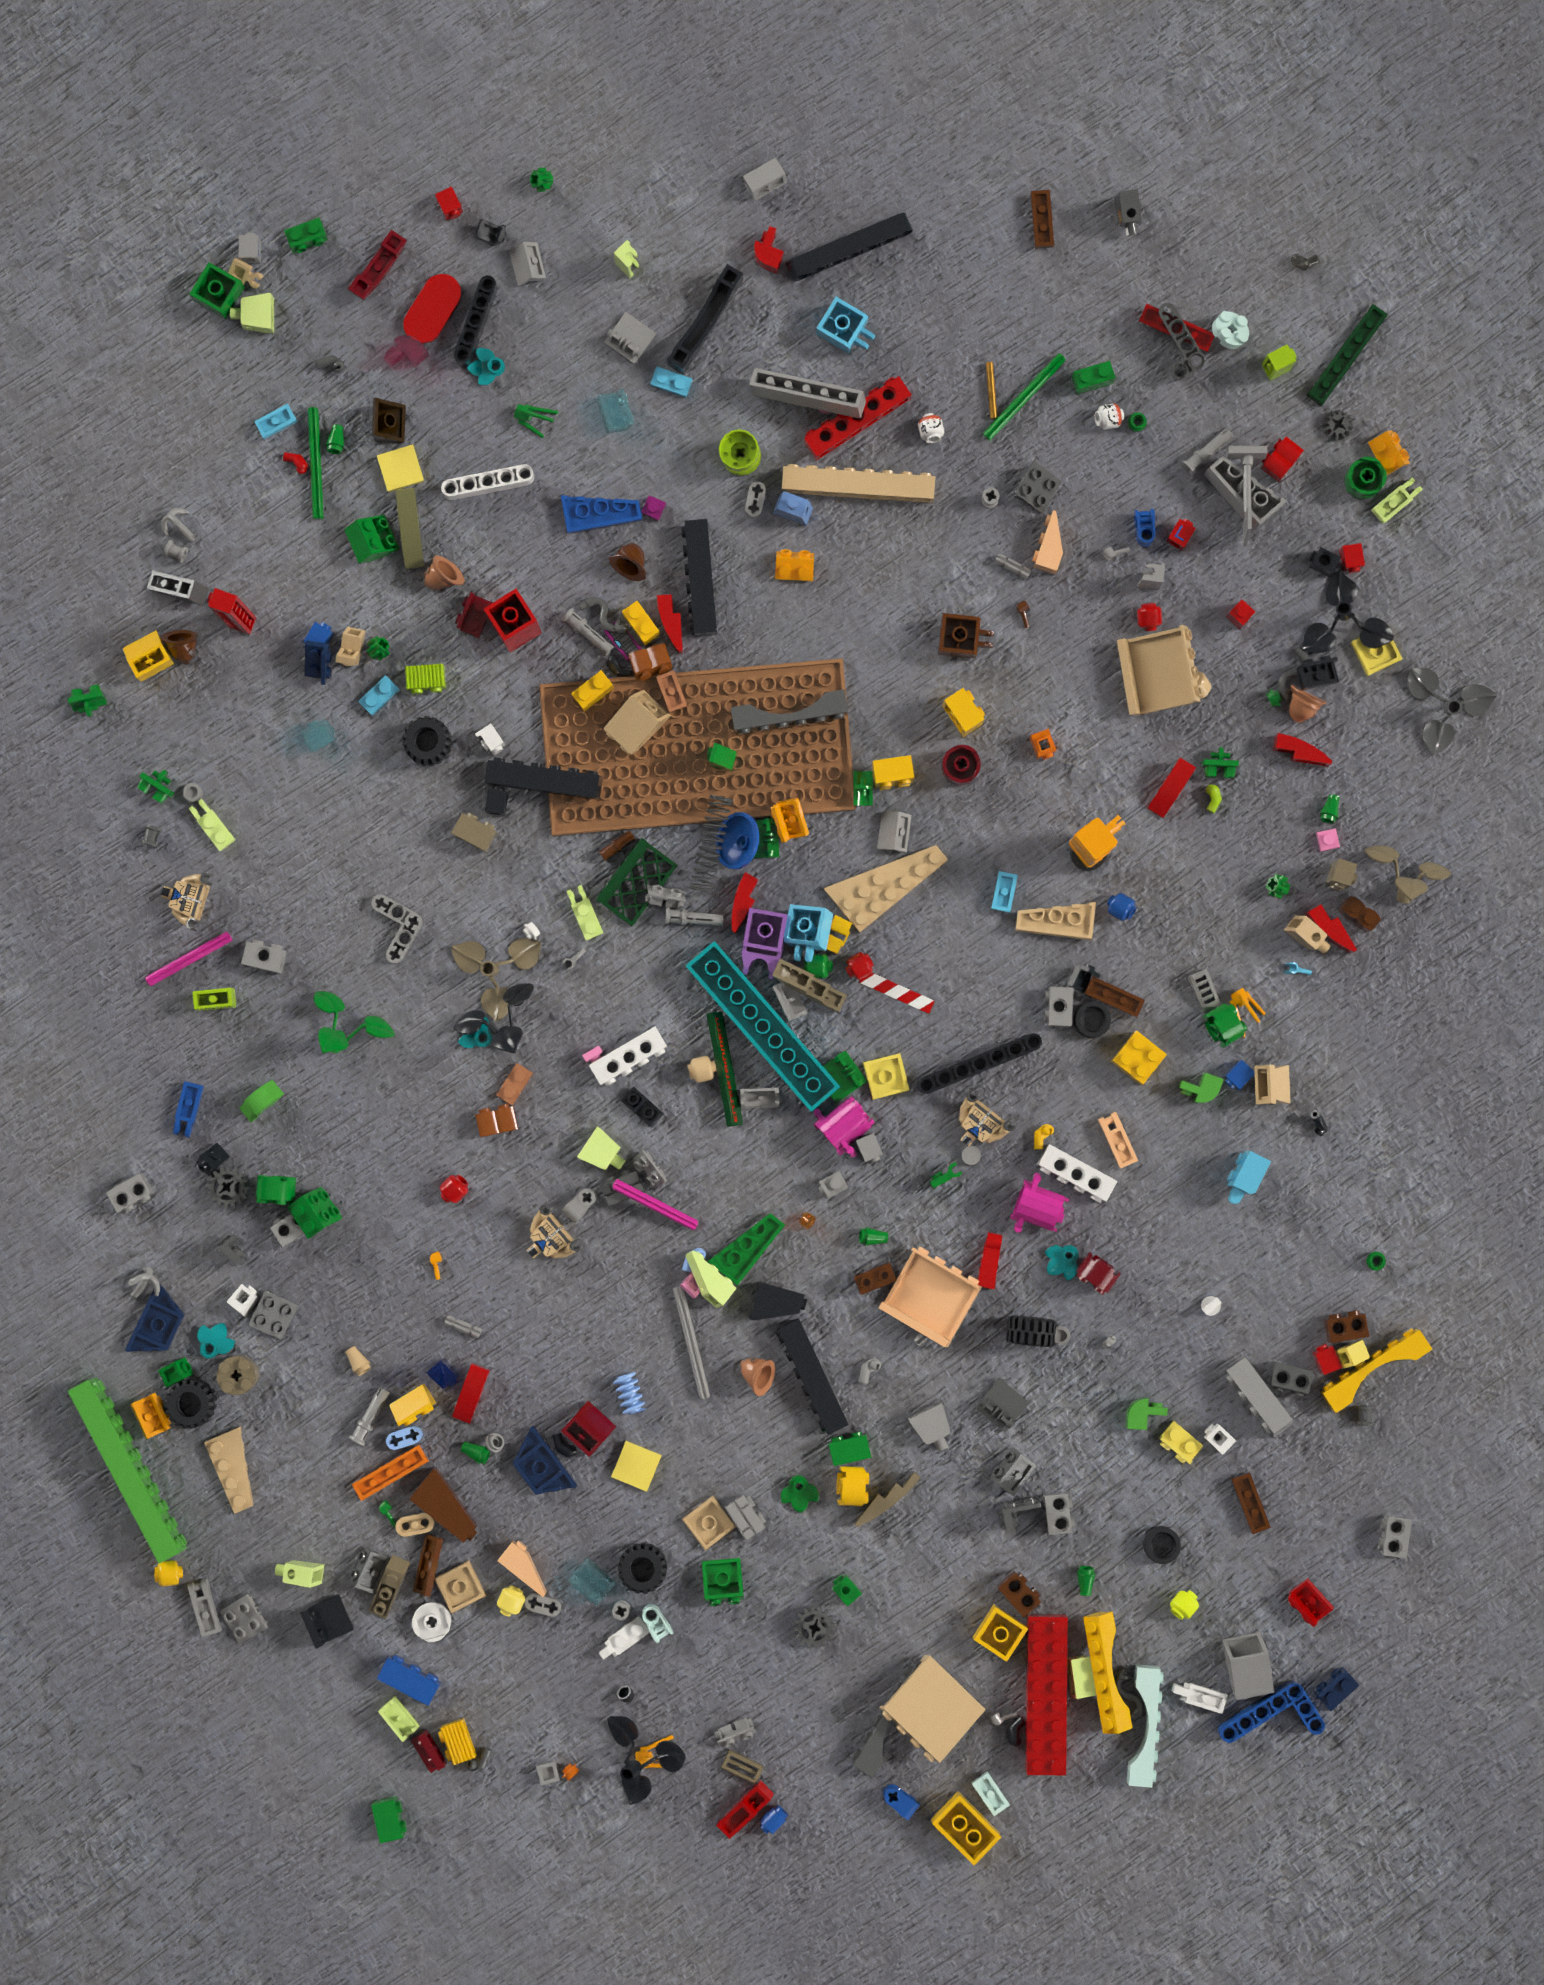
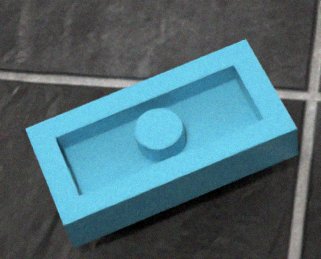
M656 367L650 385L687 398L693 380L684 375Z
M286 404L254 422L265 440L298 421L289 405Z
M385 675L358 702L373 716L400 689Z
M998 872L991 909L1010 913L1018 875Z

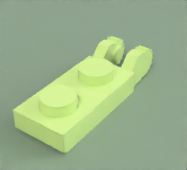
M1413 477L1404 485H1400L1371 510L1382 524H1385L1423 490L1421 487H1417L1410 495L1405 490L1414 483Z
M201 798L198 801L199 805L207 813L201 817L195 807L191 806L189 810L221 852L233 843L235 838L216 813Z
M579 885L578 891L583 898L582 901L576 903L571 889L567 891V894L587 941L604 933L589 898H587L582 885Z

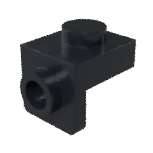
M480 219L474 238L492 246L499 245L506 238V226H498L487 220Z
M1085 963V966L1076 964L1067 985L1084 993L1091 976L1099 978L1100 974L1095 971V967Z
M216 1143L200 1155L196 1163L203 1173L210 1176L230 1156Z

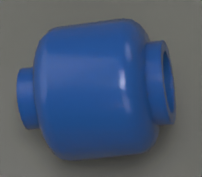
M1118 893L1116 896L1112 895L1107 902L1109 914L1120 921L1130 920L1137 909L1135 900L1123 893Z

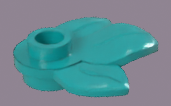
M477 348L476 354L479 360L472 362L467 369L472 375L479 377V385H489L494 381L495 377L503 374L505 364L502 359L495 357L491 350ZM498 365L499 369L493 370L492 367Z
M485 1016L483 1020H486L489 1023L488 1018ZM482 1024L481 1028L475 1033L463 1034L458 1043L465 1048H472L476 1045L486 1047L491 1043L492 1034L488 1027ZM481 1034L486 1035V1039L484 1041L479 1040V1036Z
M1053 1245L1044 1252L1050 1258L1047 1265V1273L1049 1275L1063 1273L1067 1280H1071L1076 1275V1270L1078 1269L1076 1261L1079 1257V1251L1075 1246L1066 1245L1061 1247ZM1071 1252L1073 1256L1068 1258L1066 1253Z
M219 1323L211 1329L205 1325L199 1328L197 1338L201 1343L200 1353L203 1357L214 1358L217 1354L228 1353L234 1347L235 1340L226 1338L227 1327L225 1323ZM208 1345L213 1347L212 1352L207 1351Z

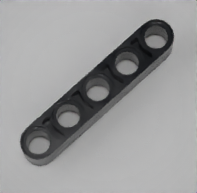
M490 275L483 276L478 283L454 350L455 361L460 367L465 368L472 363L497 294L496 281ZM487 283L493 284V287L489 290L484 289V285ZM480 301L487 302L484 307L477 306ZM474 318L480 319V323L477 325L471 324V321ZM467 336L474 337L472 342H465ZM466 353L468 357L465 360L458 359L459 355Z

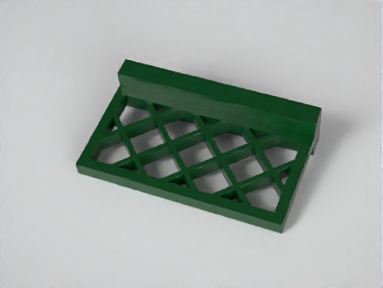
M640 838L596 896L595 900L633 926L649 905L648 902L637 904L635 893L646 892L648 894V877L658 876V885L663 886L678 865L646 840ZM648 848L654 852L655 861L644 862L643 854ZM666 861L672 866L667 873L660 874L658 862ZM656 863L657 874L646 876L645 864ZM642 865L644 876L633 877V867ZM644 878L646 889L635 891L634 879ZM631 880L632 891L622 893V882ZM633 893L634 905L624 906L622 895ZM620 895L621 907L613 908L607 903L612 896ZM635 907L636 915L632 921L625 917L624 908ZM616 909H622V914Z

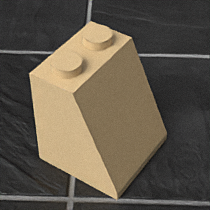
M645 690L631 695L603 729L607 732L606 734L610 739L616 740L621 745L620 747L624 752L632 755L655 734L671 715Z

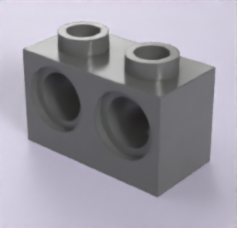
M1273 1361L1268 1384L1273 1385V1390L1284 1392L1286 1388L1292 1390L1291 1394L1303 1396V1393L1309 1394L1314 1371ZM1284 1372L1285 1380L1279 1383L1276 1378L1277 1374ZM1299 1376L1304 1378V1384L1301 1387H1297L1295 1383Z

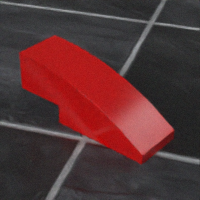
M672 594L656 595L658 610L666 635L679 654H683L681 614L673 613Z
M1281 733L1275 735L1273 751L1291 753L1290 761L1326 767L1332 764V760L1315 746L1290 735Z
M1179 758L1147 809L1164 818L1196 767Z
M747 872L744 873L734 898L732 908V933L734 934L737 933L748 915L749 908H752L755 900L750 895L759 880Z
M1322 904L1305 913L1309 919L1327 934L1326 939L1349 953L1357 951L1339 918L1336 917L1330 920Z
M475 1363L471 1364L452 1415L453 1418L471 1423L491 1371L490 1369Z
M760 1780L721 1818L716 1826L730 1839L754 1818L758 1811L771 1801L774 1793Z

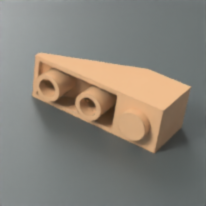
M1053 510L1051 515H1047L1044 524L1047 526L1045 533L1042 532L1038 543L1041 544L1039 551L1035 550L1032 561L1035 562L1034 568L1056 574L1063 550L1057 514Z

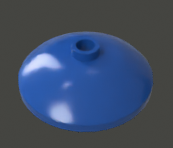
M735 812L728 816L729 820L722 822L727 827L719 828V830L726 833L725 835L717 834V837L723 839L724 842H716V845L723 848L721 850L716 849V852L721 855L718 858L729 869H741L748 865L754 858L759 846V830L754 818L747 813Z

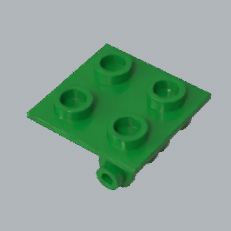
M772 818L755 820L759 830V846L753 859L780 857L779 838L775 820Z
M846 1050L823 1066L840 1086L831 1095L835 1103H838L868 1082Z

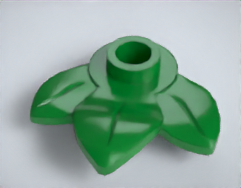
M801 1475L792 1477L789 1481V1486L785 1487L781 1492L782 1503L791 1502L794 1510L799 1513L806 1510L809 1501L817 1502L820 1498L816 1486L809 1484L807 1479ZM801 1483L802 1487L797 1488L795 1485Z

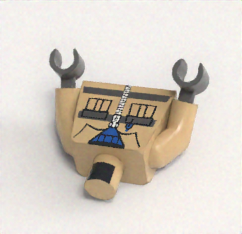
M203 873L184 877L181 881H176L174 889L164 886L161 892V897L170 899L169 907L172 908V914L175 918L195 932L197 931L194 928L195 924H201L200 919L210 889L208 885H213V883L209 882V877L214 876L213 874Z
M973 1088L969 1089L967 1097L960 1107L959 1121L962 1123L961 1127L967 1131L960 1139L962 1143L970 1147L975 1139L981 1143H991L1002 1139L1007 1133L1013 1131L1018 1126V1124L1015 1126L1010 1125L1009 1121L1012 1117L1008 1118L1007 1121L1000 1118L978 1100L980 1092L974 1096L971 1094Z
M547 1201L544 1202L531 1224L530 1238L534 1241V1244L527 1249L530 1256L534 1259L543 1252L546 1257L550 1256L553 1259L565 1258L583 1249L584 1245L582 1247L577 1245V1241L580 1238L574 1240L551 1213L554 1207L547 1209Z

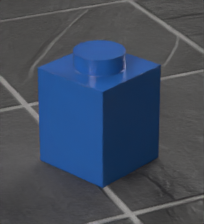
M315 622L305 637L304 643L308 640L329 644L334 636L333 632L330 631L331 627L324 622H321V624Z
M1239 1060L1223 1077L1226 1079L1225 1084L1229 1088L1240 1090L1255 1075V1072L1243 1060Z

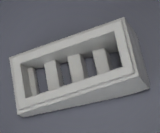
M1207 969L1188 976V980L1203 1012L1221 1004ZM1204 976L1205 980L1196 983V979ZM1207 983L1208 987L1202 990L1198 989L1199 986ZM1210 990L1211 994L1202 998L1201 994ZM1213 997V1002H1210L1206 1005L1204 1004L1205 1000H1208Z

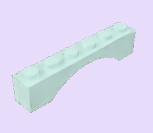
M1135 1664L1134 1685L1144 1702L1146 1729L1141 1746L1128 1762L1127 1784L1129 1786L1152 1788L1153 1782H1156L1154 1762L1157 1763L1158 1751L1155 1750V1743L1159 1742V1731H1156L1157 1723H1160L1161 1719L1158 1703L1162 1702V1692L1159 1691V1686L1163 1684V1672H1161L1158 1666Z

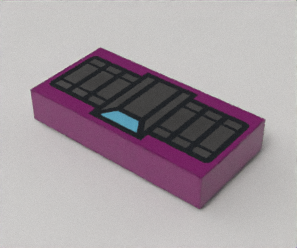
M604 630V633L627 662L629 661L628 654L642 649L628 631L616 633Z

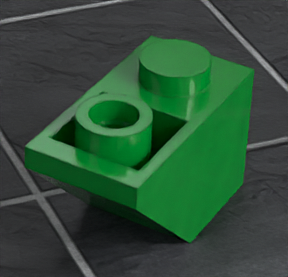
M714 743L713 747H709L706 758L709 761L710 767L732 772L737 751Z

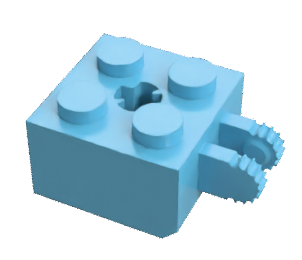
M838 297L834 298L816 328L817 336L848 354L854 344L865 350L869 348L865 341L858 338L860 334L871 340L875 338L872 332L864 328L868 322V316ZM839 323L840 325L845 323V327H839Z
M790 904L784 942L790 947H795V961L801 960L804 948L806 949V962H812L814 950H827L833 918L832 912L821 907Z
M1244 1151L1243 1154H1239L1235 1162L1238 1165L1234 1171L1230 1172L1227 1181H1229L1227 1186L1232 1188L1228 1197L1231 1204L1240 1203L1244 1194L1256 1193L1271 1163L1270 1160L1252 1151Z

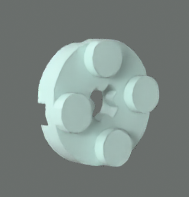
M1223 311L1212 324L1213 335L1215 338L1218 336L1222 346L1229 349H1237L1248 340V321L1244 316Z

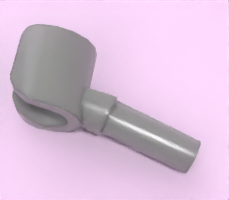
M1108 547L1102 554L1106 560H1111L1119 554L1130 552V548L1127 547L1113 551L1112 547Z
M583 947L575 956L565 959L563 965L569 960L572 962V966L567 970L573 969L576 964L575 962L587 950Z
M999 1712L989 1715V1719L994 1725H1000L1003 1721L1018 1717L1017 1713L1002 1717Z

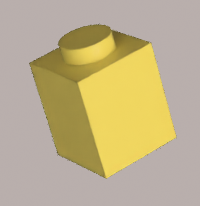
M1363 1340L1348 1343L1335 1350L1342 1369L1355 1366L1370 1358Z

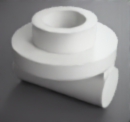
M1208 1296L1203 1299L1201 1309L1206 1315L1213 1316L1220 1311L1221 1301L1217 1297Z

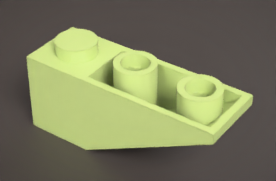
M694 1250L687 1253L685 1257L701 1295L715 1308L723 1306L736 1290V1287L732 1285L733 1282L729 1278L723 1277L714 1265L707 1263L701 1253Z

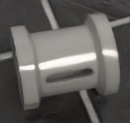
M992 487L984 490L981 498L983 506L993 508L997 505L1000 496L998 490ZM989 495H993L991 501H988Z
M169 540L163 554L166 557L171 556L177 559L178 562L183 563L188 554V547H181L174 544V541Z
M619 1600L614 1604L612 1614L616 1619H626L630 1613V1605L624 1600ZM619 1606L626 1608L623 1615L621 1612L617 1613Z

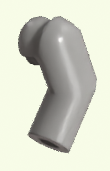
M873 1358L862 1364L859 1382L868 1384L869 1374L881 1368V1362L878 1359Z

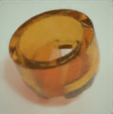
M804 1212L801 1214L802 1218H799V1223L805 1229H810L814 1225L816 1217L811 1213Z

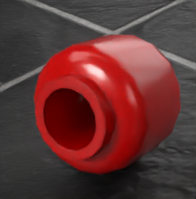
M1156 603L1141 604V607L1137 610L1138 626L1145 628V631L1157 630L1156 627L1162 624L1161 607L1156 606Z
M858 952L846 960L847 967L845 970L850 978L854 976L856 980H861L872 973L874 964L867 953Z
M450 1175L440 1185L441 1198L447 1203H458L468 1193V1182L461 1175Z

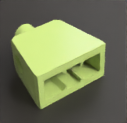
M271 293L241 298V308H230L231 320H241V325L245 330L274 334V297Z
M598 1126L577 1156L579 1159L604 1170H607L610 1164L620 1170L626 1160L617 1155L621 1147Z
M293 1560L286 1562L285 1565L277 1564L275 1575L283 1576V1583L311 1588L322 1584L325 1564Z

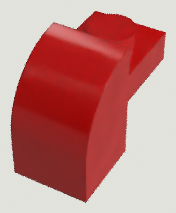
M769 226L768 231L763 232L761 242L755 241L754 255L760 267L777 274L784 258V251L772 247L777 228Z

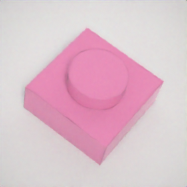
M1336 829L1316 833L1320 852L1340 847Z
M597 1046L582 1056L587 1063L589 1061L593 1063L602 1058L601 1054L604 1052L600 1046Z
M691 1271L680 1286L694 1299L699 1295L700 1290Z

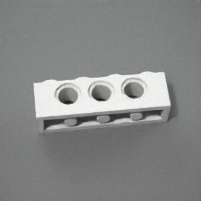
M655 1026L593 1062L589 1067L601 1086L605 1084L607 1087L616 1082L615 1077L619 1075L624 1077L631 1073V1068L638 1065L641 1067L649 1062L648 1058L655 1055V1057L664 1054L667 1045ZM643 1043L651 1045L649 1053L641 1052L640 1047ZM628 1052L633 1053L635 1056L632 1063L624 1061V1055ZM611 1062H615L618 1065V1070L614 1073H610L607 1069L608 1064Z
M1050 1144L1047 1145L1037 1164L1041 1167L1040 1171L1043 1173L1057 1175L1058 1181L1066 1185L1070 1182L1075 1185L1073 1189L1082 1194L1085 1191L1092 1194L1090 1198L1099 1203L1102 1200L1107 1202L1117 1183L1113 1178ZM1057 1160H1061L1064 1163V1168L1061 1171H1057L1054 1167V1163ZM1074 1169H1078L1081 1172L1079 1180H1074L1071 1176ZM1092 1178L1098 1181V1187L1094 1190L1088 1186V1182Z

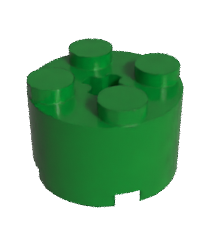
M1373 457L1360 458L1350 466L1345 474L1346 491L1358 499L1372 498L1385 485L1387 472L1378 459Z
M1223 1003L1203 1015V1019H1207V1022L1204 1024L1208 1033L1215 1042L1219 1040L1222 1043L1219 1045L1221 1048H1225L1244 1036V1032L1247 1031L1245 1023L1239 1020L1236 1015L1237 1010L1232 1004L1227 1005Z
M258 1175L256 1203L292 1204L295 1201L297 1178Z

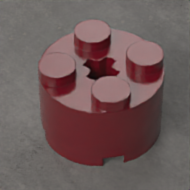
M957 745L949 749L945 753L941 764L942 774L945 779L958 786L971 783L977 777L981 768L979 755L975 749L968 745ZM960 761L964 762L963 765L965 767H963L962 769H959L957 765L960 763Z
M1089 1252L1076 1270L1078 1272L1077 1276L1086 1284L1091 1282L1094 1289L1103 1295L1111 1290L1121 1273L1118 1270L1114 1273L1115 1270H1113L1112 1265L1097 1255L1093 1258L1092 1252Z

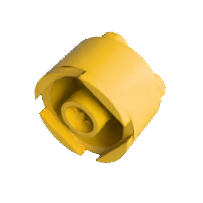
M839 1466L841 1473H837L836 1494H840L841 1500H837L838 1505L863 1506V1504H867L868 1492L865 1491L866 1484H869V1473L864 1470V1467Z

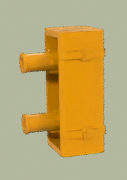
M1119 815L1106 825L1100 818L1093 819L1076 832L1069 841L1070 848L1087 868H1091L1101 861L1116 847L1118 841L1113 835L1120 831L1122 826L1126 825L1123 820L1117 824L1121 819Z

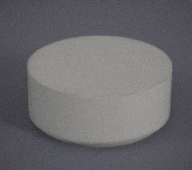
M189 783L183 789V796L187 801L196 803L202 798L203 790L199 785Z
M970 1146L963 1149L961 1158L967 1165H975L979 1162L981 1153L977 1147Z
M1056 1326L1055 1344H1067L1070 1340L1069 1330L1064 1326Z

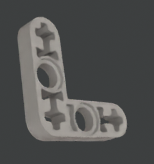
M379 894L372 899V907L379 913L401 924L386 952V958L389 962L399 964L406 956L423 925V919L412 910L385 895ZM383 898V902L390 906L388 914L385 913L387 909L383 906L377 908V900H381ZM396 907L401 908L403 911L402 916L399 918H395L392 915V911ZM418 917L417 921L419 924L413 925L411 929L415 931L414 934L404 929L405 926L410 927V918ZM403 933H407L410 936V940L406 944H402L399 941V937ZM397 943L401 947H405L404 951L400 949L398 952L400 958L392 960L390 953L396 952L398 948L394 945Z

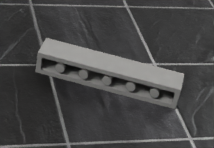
M758 368L754 369L749 384L753 396L860 419L866 404L864 392L861 390Z

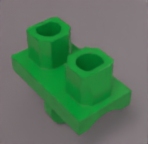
M99 685L90 686V693L83 694L82 689L79 688L71 690V697L68 698V703L71 705L73 712H86L88 717H92V711L98 710L99 706L107 705V700Z
M1219 747L1218 752H1211V758H1217V760L1204 759L1202 761V767H1204L1205 777L1215 778L1217 768H1223V778L1232 779L1235 776L1236 768L1239 766L1238 760H1223V758L1230 759V753H1224L1223 747Z
M155 770L152 775L157 778L156 780L142 772L139 776L142 779L137 787L139 790L148 794L152 786L156 787L157 791L152 798L161 804L168 796L172 798L174 792L162 785L163 782L167 785L171 782L167 778L168 771L163 770L159 773Z
M873 771L853 772V806H873Z

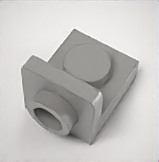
M840 1171L819 1181L820 1186H818L823 1197L827 1196L828 1199L848 1188Z

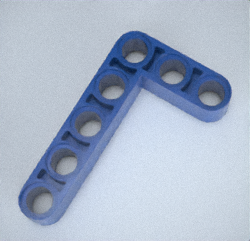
M1290 1680L1276 1688L1274 1693L1265 1695L1221 1723L1218 1727V1734L1223 1741L1232 1743L1291 1705L1304 1726L1312 1734H1321L1325 1729V1723L1303 1687L1298 1682ZM1297 1686L1298 1692L1295 1695H1290V1688ZM1281 1697V1703L1277 1706L1273 1705V1699ZM1308 1703V1709L1305 1712H1301L1300 1705ZM1264 1707L1265 1713L1262 1716H1257V1709ZM1242 1718L1249 1719V1723L1246 1726H1240ZM1313 1720H1318V1727L1311 1728L1310 1723ZM1227 1728L1232 1729V1734L1229 1737L1223 1735L1224 1730Z

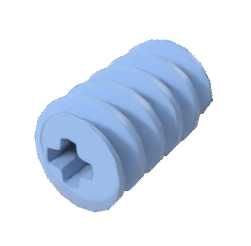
M636 1372L619 1376L613 1382V1384L620 1385L616 1392H622L618 1399H624V1402L620 1404V1407L627 1408L622 1412L623 1414L630 1415L647 1409L641 1408L645 1402L638 1400L643 1396L642 1393H636L640 1389V1386H634L638 1379L631 1378Z

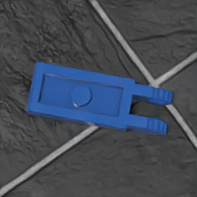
M184 1081L175 1115L176 1121L173 1134L178 1135L183 1120L187 1121L185 1137H190L204 1089L203 1085Z

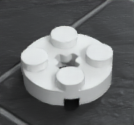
M437 1602L422 1604L415 1611L412 1619V1627L415 1634L427 1642L441 1640L449 1632L452 1623L448 1609L443 1604ZM429 1617L437 1620L435 1627H431V1624L427 1625Z

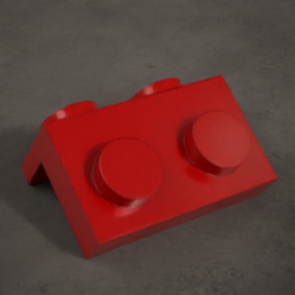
M1308 1578L1293 1588L1288 1596L1290 1605L1302 1614L1303 1620L1308 1624L1310 1623L1312 1627H1315L1318 1621L1333 1611L1334 1608Z

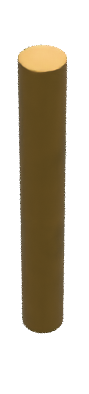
M986 362L990 419H997L993 362Z

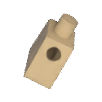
M1295 915L1284 929L1286 933L1309 950L1318 949L1324 954L1331 946L1325 941L1327 934L1307 916Z

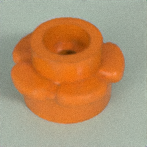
M569 1764L562 1771L564 1774L562 1778L565 1777L569 1782L579 1771L576 1767L577 1764L573 1766Z

